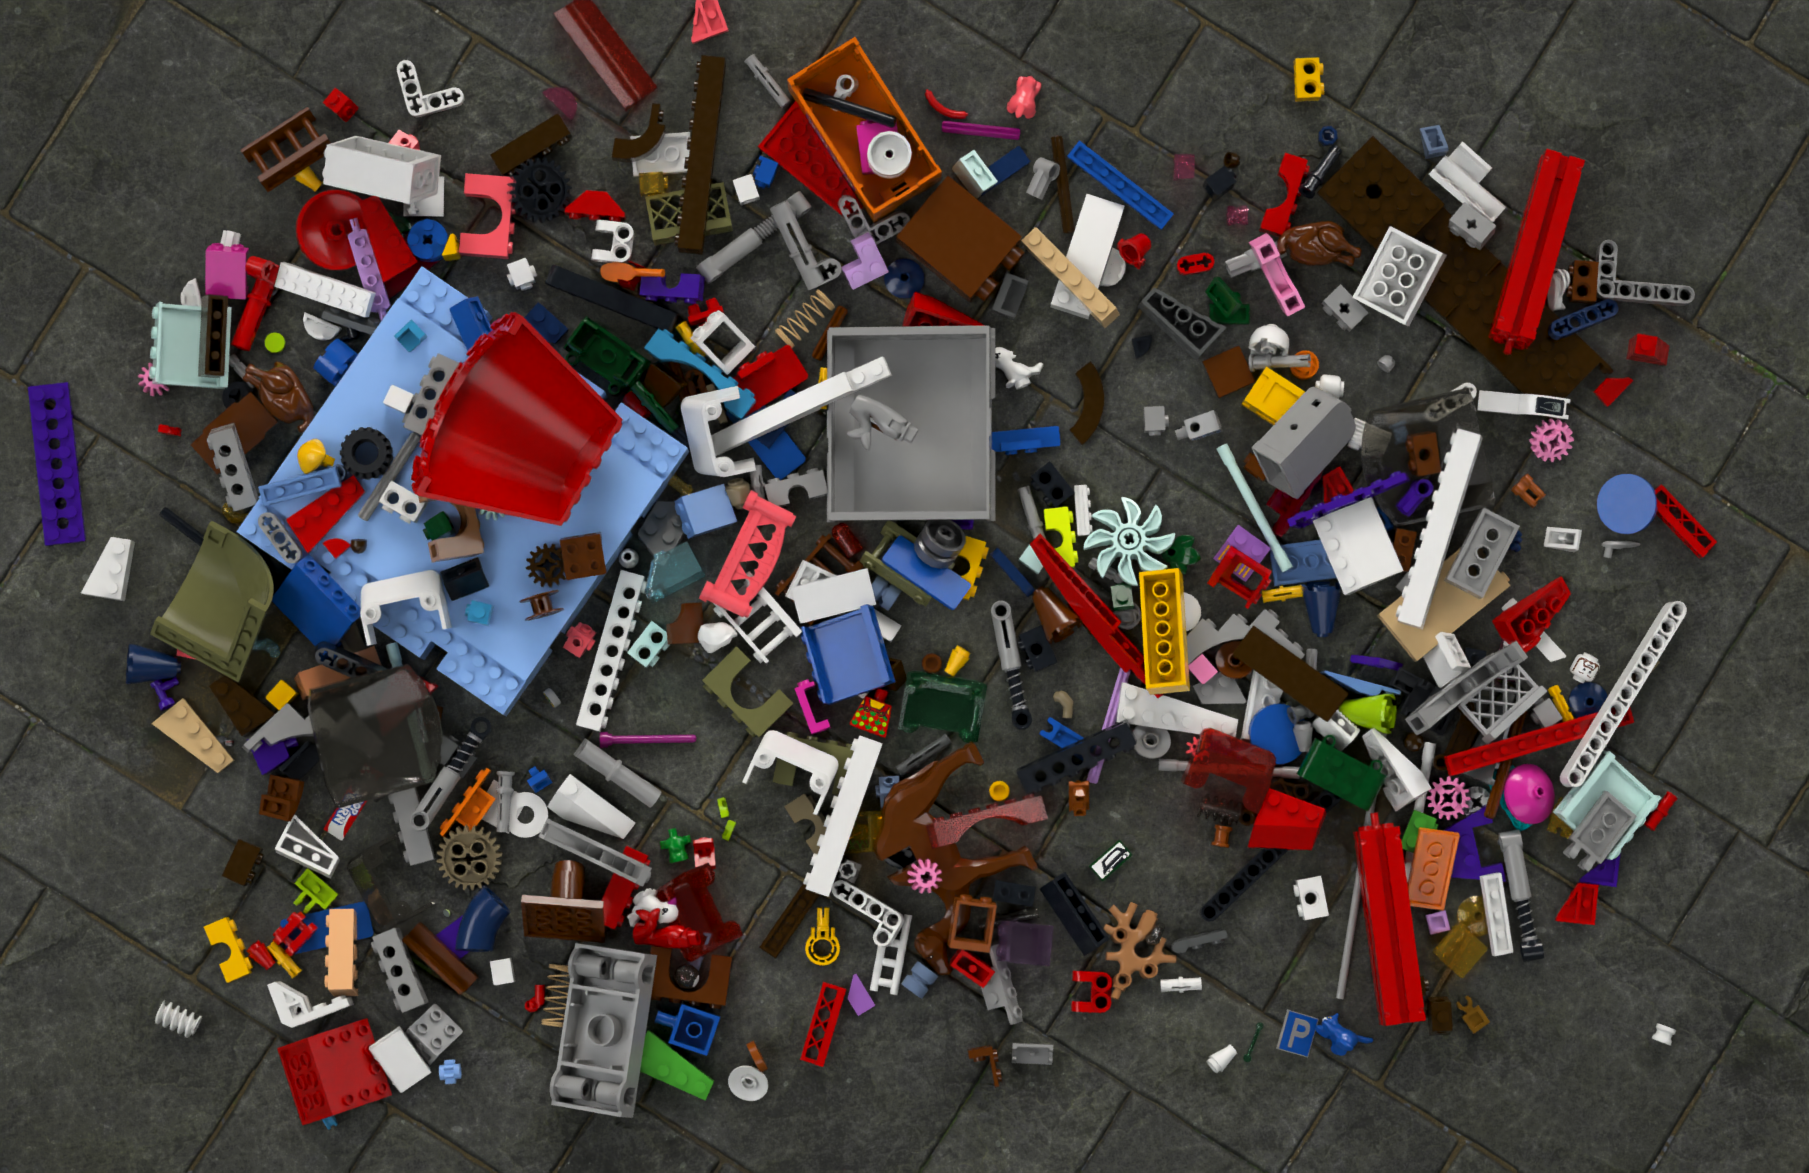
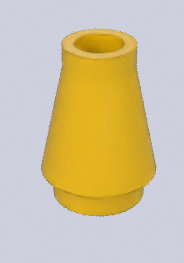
M309 166L294 175L296 181L311 188L313 191H316L322 185V182Z
M957 645L955 649H952L944 671L955 676L970 659L971 653Z

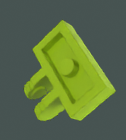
M307 868L294 883L303 892L293 904L296 906L300 905L308 895L312 898V901L305 906L303 910L305 914L309 913L316 903L326 910L339 894L312 870Z

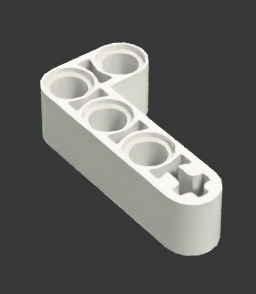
M843 880L836 881L832 886L833 895L879 922L880 924L874 932L873 940L878 946H890L903 926V915L851 883ZM844 886L845 890L852 893L850 894V896L845 893H840L838 887ZM858 894L864 897V902L861 905L855 903V897ZM876 904L881 907V913L877 916L872 913V907ZM893 914L897 915L899 920L895 926L889 923V918ZM882 932L888 934V941L886 943H881L879 940V935Z

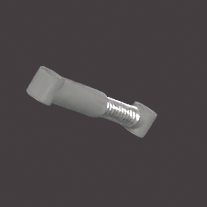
M801 191L796 192L787 199L796 219L806 214L812 208ZM773 215L766 219V222L763 221V224L760 223V226L757 225V228L754 227V229L750 228L696 267L708 284L715 281L724 271L763 244L762 239H765V236L768 237V234L771 235V232L777 231L776 228L778 226Z

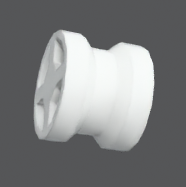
M1657 1023V1031L1653 1034L1652 1039L1671 1046V1038L1676 1033V1030Z

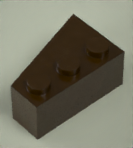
M226 675L209 685L242 737H246L262 727L276 714L238 682Z

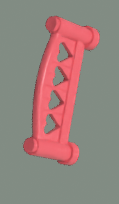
M752 490L742 507L749 511L748 516L715 584L709 581L706 582L699 596V599L704 602L708 600L748 618L753 608L749 606L750 601L759 593L775 568L782 549L785 529L787 526L792 527L796 518L792 512L757 496L758 493ZM773 524L776 527V531L772 533V539L769 541L765 540L757 526ZM764 542L767 545V549L763 551V557L757 559L748 544ZM757 561L758 568L754 570V576L748 577L739 562ZM748 579L750 585L746 588V593L739 595L731 580Z

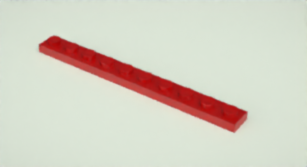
M1615 707L1611 708V713L1613 716L1616 713ZM1630 707L1618 727L1634 723ZM1598 712L1444 756L1449 776H1454L1583 738ZM1604 723L1601 724V731H1602V732L1605 731V724H1604Z

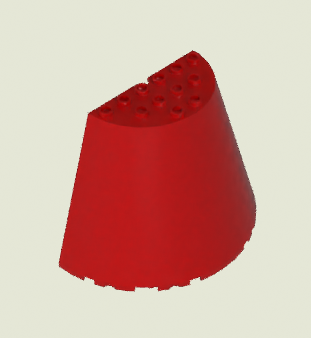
M510 312V315L505 314L501 319L498 318L491 324L490 328L493 330L488 335L484 333L479 336L466 353L469 357L464 363L460 362L445 385L433 408L437 411H435L433 419H428L426 428L419 441V447L422 448L420 457L416 455L414 458L411 480L415 481V483L413 482L411 486L413 492L421 497L562 526L563 522L568 521L573 505L579 502L581 491L590 483L591 476L589 474L593 468L597 469L600 466L603 453L609 450L612 444L611 439L614 434L620 431L623 419L523 316L516 312Z

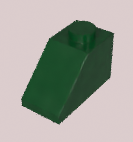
M444 511L424 523L425 529H423L427 540L431 539L433 541L446 538L456 533L448 514Z

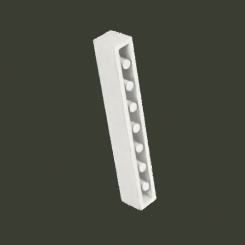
M859 736L858 739L854 738L850 749L854 753L852 758H847L844 766V769L847 770L845 778L840 777L837 786L840 789L838 797H833L830 806L834 808L832 815H827L824 823V827H827L825 835L820 834L817 846H820L818 854H813L810 865H813L812 872H807L803 884L807 885V890L829 897L883 743L863 736Z

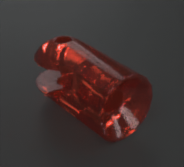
M839 523L832 528L833 538L848 559L863 549L847 524Z

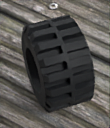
M360 427L358 430H352L349 436L346 435L344 437L345 441L341 443L340 455L342 458L341 462L347 471L357 478L370 480V478L376 479L379 478V475L385 474V470L389 468L390 462L393 461V448L384 434L371 427ZM364 442H372L378 448L376 460L369 465H362L355 458L357 447Z

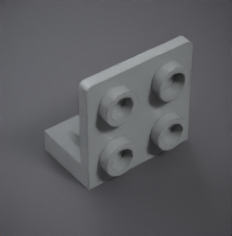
M433 1004L406 1030L405 1034L422 1058L431 1065L462 1034L463 1030L437 1004Z

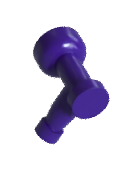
M176 677L164 683L162 680H156L150 684L160 699L158 706L161 711L175 705L174 700L170 697L168 698L165 691L179 684Z

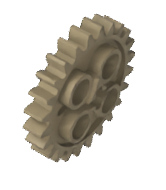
M465 825L462 831L458 826L456 828L457 833L451 830L449 832L450 837L444 836L443 838L446 843L440 842L439 847L443 849L437 851V854L442 856L437 859V863L443 864L439 867V870H445L442 877L449 876V884L456 881V888L463 884V890L468 885H470L471 890H474L477 884L481 889L483 887L482 882L489 885V877L495 879L496 875L493 872L500 871V868L496 865L502 864V860L497 859L503 855L502 852H497L501 845H494L497 838L490 839V831L484 834V827L476 831V825L473 826L472 830H469L468 825ZM479 842L483 845L484 849L477 851L473 844ZM459 844L464 850L461 853H457L453 846ZM467 854L474 857L472 861H469V858H465ZM483 854H486V855H487L486 858H484V857H476V856H481V855H483ZM453 857H455V858H463V859H458V860H455V861L452 860ZM476 863H484L486 869L483 871L478 870ZM456 865H464L466 871L463 873L458 872Z

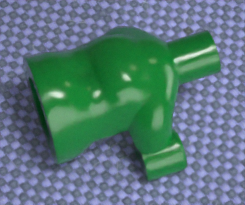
M676 828L668 829L670 838L660 841L661 849H668L670 863L689 859L685 845L691 843L690 835L681 837L677 835Z

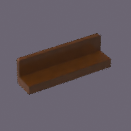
M421 922L402 939L413 952L459 995L466 992L479 978L472 969Z

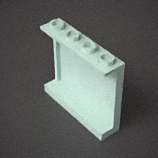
M158 302L156 307L152 309V318L155 319V327L151 329L154 347H151L150 350L153 367H150L149 378L152 379V384L215 389L227 388L231 307L227 308L224 376L208 378L198 377L201 307L162 304L163 302Z
M1603 750L1583 784L1579 787H1572L1553 813L1575 831L1602 793L1608 791L1637 816L1605 858L1613 860L1620 855L1624 844L1633 838V833L1636 829L1645 823L1647 815L1657 808L1661 797L1650 792L1614 759L1616 756L1613 753Z

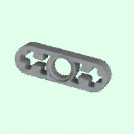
M270 512L261 514L258 524L287 563L299 562L302 558V550L277 516ZM264 518H272L271 524L273 527L278 525L279 529L274 530L270 534L269 531L273 529L269 525H264L266 521ZM278 532H282L286 536L285 542L282 544H278L275 541V535ZM289 542H291V545H289L288 547L291 551H297V553L295 554L296 559L288 558V555L290 554L289 551L287 550V548L282 550L281 547H284L288 545Z

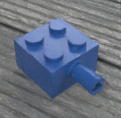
M681 1004L676 1017L658 1011L654 1023L672 1028L670 1044L707 1056L721 1016Z

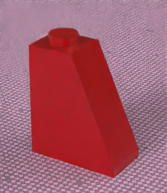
M1637 333L1629 339L1626 359L1666 366L1669 345L1659 337Z

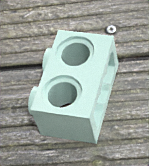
M651 621L627 653L646 668L649 666L653 667L660 658L657 656L660 651H666L670 646L667 640V632ZM656 632L663 635L660 643L652 641V635ZM644 648L650 650L651 654L648 659H641L639 656L640 651Z

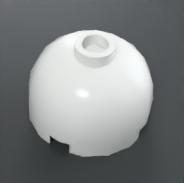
M1264 325L1257 328L1252 334L1249 349H1251V354H1255V356L1266 355L1267 353H1271L1273 356H1288L1289 338L1285 331L1277 325Z

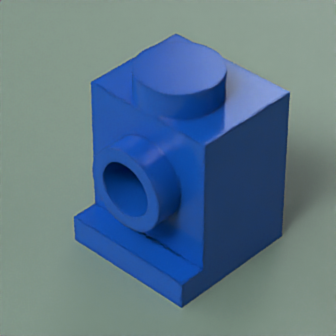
M760 156L759 163L761 165L757 164L753 172V176H755L754 183L755 186L765 189V186L770 188L779 163Z

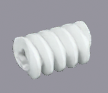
M164 1000L157 1012L155 1023L160 1024L163 1021L162 1025L164 1028L170 1024L171 1031L178 1027V1034H182L185 1031L186 1038L191 1035L193 1036L201 1022L202 1016L195 1020L194 1012L187 1016V1009L180 1013L179 1005L173 1010V1003L170 1002L165 1006Z

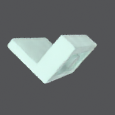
M975 150L960 158L952 167L954 173L976 199L998 182Z

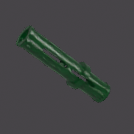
M637 381L629 388L641 401L640 404L650 411L668 434L678 427V424L673 421L653 398V393L650 394L640 381Z

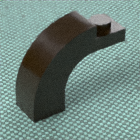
M652 103L649 126L642 136L631 140L614 139L613 161H639L651 155L659 147L666 133V126L659 124V122H663L664 110H661L660 104Z

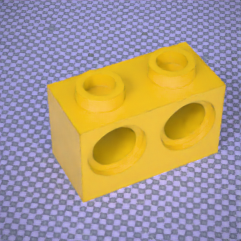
M1319 57L1295 58L1293 62L1295 101H1319L1321 95H1324V83H1320V75H1323V63H1319ZM1304 66H1312L1314 73L1307 74L1304 71ZM1312 85L1315 92L1309 94L1305 91L1304 87Z

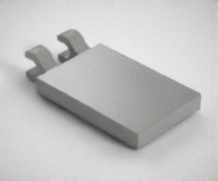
M1604 791L1569 837L1573 843L1564 850L1563 854L1568 858L1574 859L1582 849L1587 856L1578 863V866L1582 870L1589 871L1595 862L1601 864L1637 816L1608 791Z

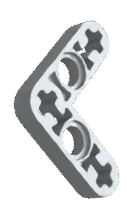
M844 195L838 201L839 209L854 238L867 232L873 235L870 232L873 230L878 237L875 239L872 236L876 245L901 232L910 221L909 216L904 211H896L869 226L857 201L852 196ZM846 200L853 202L850 206L854 213L850 214L846 207L843 208ZM898 216L905 218L903 220L904 224L900 225L899 223H896L893 225L895 227L894 230L892 229V226L888 223V221L890 220L892 223L897 222ZM854 217L862 219L859 227L852 226L851 221ZM887 225L888 232L885 235L878 234L879 226Z

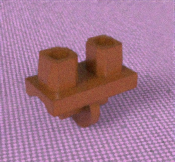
M1080 780L1075 782L1069 781V811H1073L1074 816H1085L1086 810H1089V780L1084 782Z

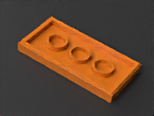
M1419 827L1407 883L1410 906L1444 911L1460 837L1459 833Z

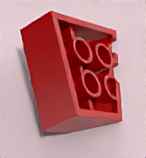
M1268 788L1253 825L1248 848L1312 851L1327 814L1326 810Z

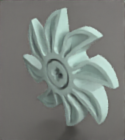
M1121 497L1128 523H1121V519L1115 511L1100 510L1095 512L1091 517L1107 525L1115 532L1110 533L1104 529L1092 532L1084 543V550L1112 545L1111 548L1102 550L1098 556L1097 570L1099 575L1103 579L1115 559L1121 557L1122 559L1118 565L1119 576L1125 583L1138 586L1131 560L1136 559L1143 572L1167 569L1168 566L1150 557L1144 551L1148 550L1155 554L1167 551L1174 542L1175 533L1147 538V536L1157 533L1160 529L1162 515L1159 507L1155 505L1144 524L1138 526L1141 518L1139 506L1133 500ZM1133 539V544L1131 542L1126 544V540Z

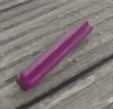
M943 121L941 128L942 132L1012 140H1019L1020 129L952 121Z

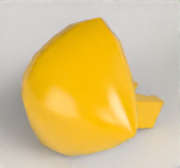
M317 438L304 443L297 452L298 464L305 474L316 470L320 465L323 467H327V465L333 466L335 461L333 457L326 454L323 443Z

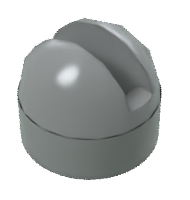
M1384 355L1378 360L1377 364L1383 371L1389 373L1395 366V360L1390 355Z

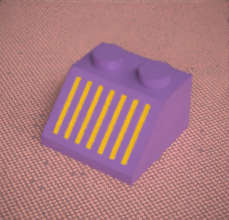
M1237 525L1213 559L1220 563L1230 546H1233L1260 563L1271 548L1240 525ZM1239 563L1233 574L1246 582L1254 570L1243 563Z

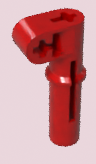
M251 256L245 265L247 275L256 281L251 293L247 295L249 299L231 345L247 352L251 349L266 307L271 304L269 300L280 267L272 261Z

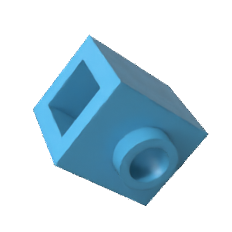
M472 600L471 604H467L465 616H468L467 620L470 622L489 626L494 606Z

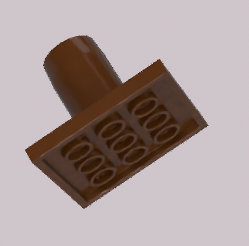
M571 860L559 861L554 867L550 897L522 895L521 907L524 937L605 943L604 901L582 900L585 881L584 865Z

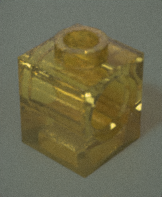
M663 172L639 173L641 196L665 193V189H668V177H664Z

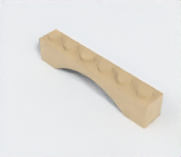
M1037 227L1021 240L1024 247L1071 291L1104 328L1109 326L1120 315L1117 308Z

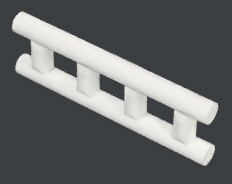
M904 914L900 940L895 939L890 947L898 948L896 960L884 958L886 947L878 946L870 990L878 992V987L884 986L891 988L890 994L898 995L912 915ZM891 915L889 918V923L892 926H895L899 920L891 918ZM886 932L880 934L879 940L881 943L888 941V934ZM882 966L894 968L892 980L880 978Z

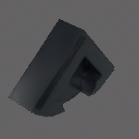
M1152 335L1132 338L1135 359L1147 353L1151 346Z

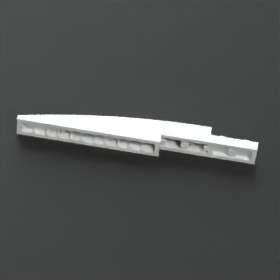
M882 356L849 372H842L711 435L715 456L814 413L827 404L892 376L885 357Z

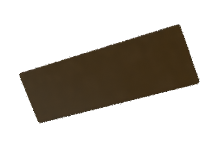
M1252 626L1233 652L1236 658L1326 722L1331 719L1348 695V692L1255 626Z

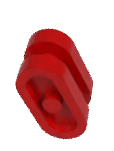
M301 911L299 913L293 912L287 919L289 923L284 928L280 926L273 933L275 937L273 942L276 945L280 946L284 943L288 946L284 952L289 957H292L318 929L313 922L308 926L303 922L306 916ZM298 928L301 933L293 941L289 936Z

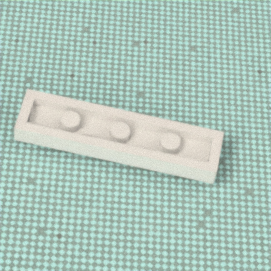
M1493 873L1480 876L1492 956L1513 953L1502 874Z

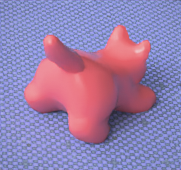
M1032 76L1019 77L1016 84V94L1007 103V111L1011 114L1015 112L1017 118H1020L1022 115H1025L1027 119L1034 117L1036 113L1035 97L1041 90V83Z

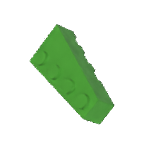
M651 1030L647 1031L640 1072L706 1100L714 1080Z

